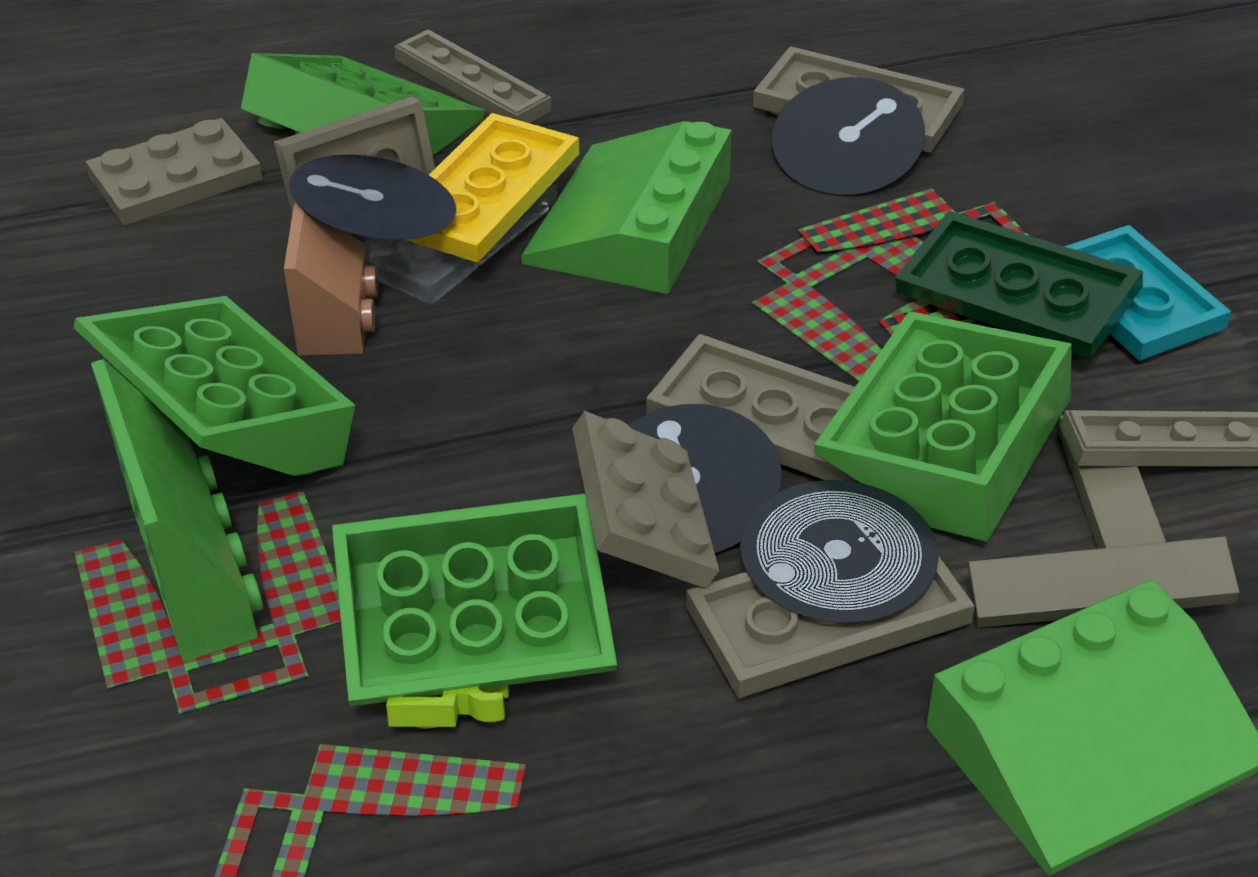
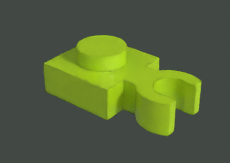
M509 685L484 689L471 687L443 691V694L425 697L388 698L386 708L389 727H417L422 729L456 727L458 715H471L473 718L484 722L504 720V698L509 697Z

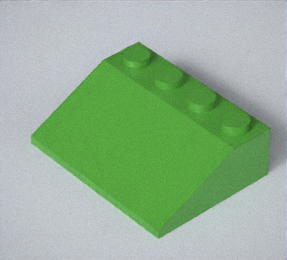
M252 53L241 109L259 116L258 122L260 124L276 129H286L288 127L295 130L294 135L414 96L422 101L433 156L483 120L485 109L343 56Z
M682 121L593 144L521 255L522 264L669 295L730 180L732 130L714 127L707 122L692 123Z
M227 296L75 318L74 329L199 447L293 476L310 475L319 470L343 465L355 404Z
M909 311L815 442V454L858 482L882 489L902 499L924 518L929 527L988 542L1071 399V343Z
M104 359L91 362L128 496L182 661H189L258 639L253 613L263 610L261 596L253 573L241 576L239 570L247 568L245 554L238 533L234 532L226 535L224 532L225 529L232 527V523L222 492L211 495L209 492L218 488L208 455L196 457L189 436Z
M585 494L332 525L350 707L387 702L388 698L425 697L443 694V691L471 687L484 689L617 671V660L601 569Z
M1152 579L934 675L926 727L1048 876L1258 773V731L1196 622Z

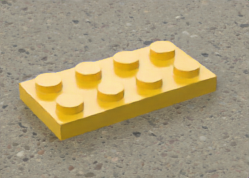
M491 113L429 174V176L436 179L450 192L455 201L456 215L452 223L436 234L406 240L478 263L579 155V137Z

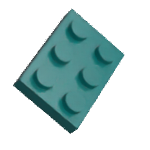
M1130 225L1064 246L1143 271L1142 289L1110 332L1139 361L1227 329L1231 311Z

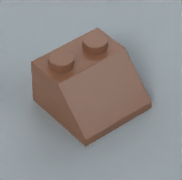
M294 203L284 263V274L298 356L363 354L366 332L375 331L374 300L369 298H378L377 266H368L364 243L348 232L319 221L302 209L298 203Z

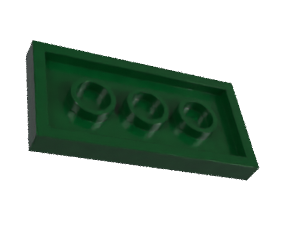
M948 211L897 274L895 282L896 290L899 294L1011 332L1071 343L1072 353L1092 359L1142 289L1143 271Z

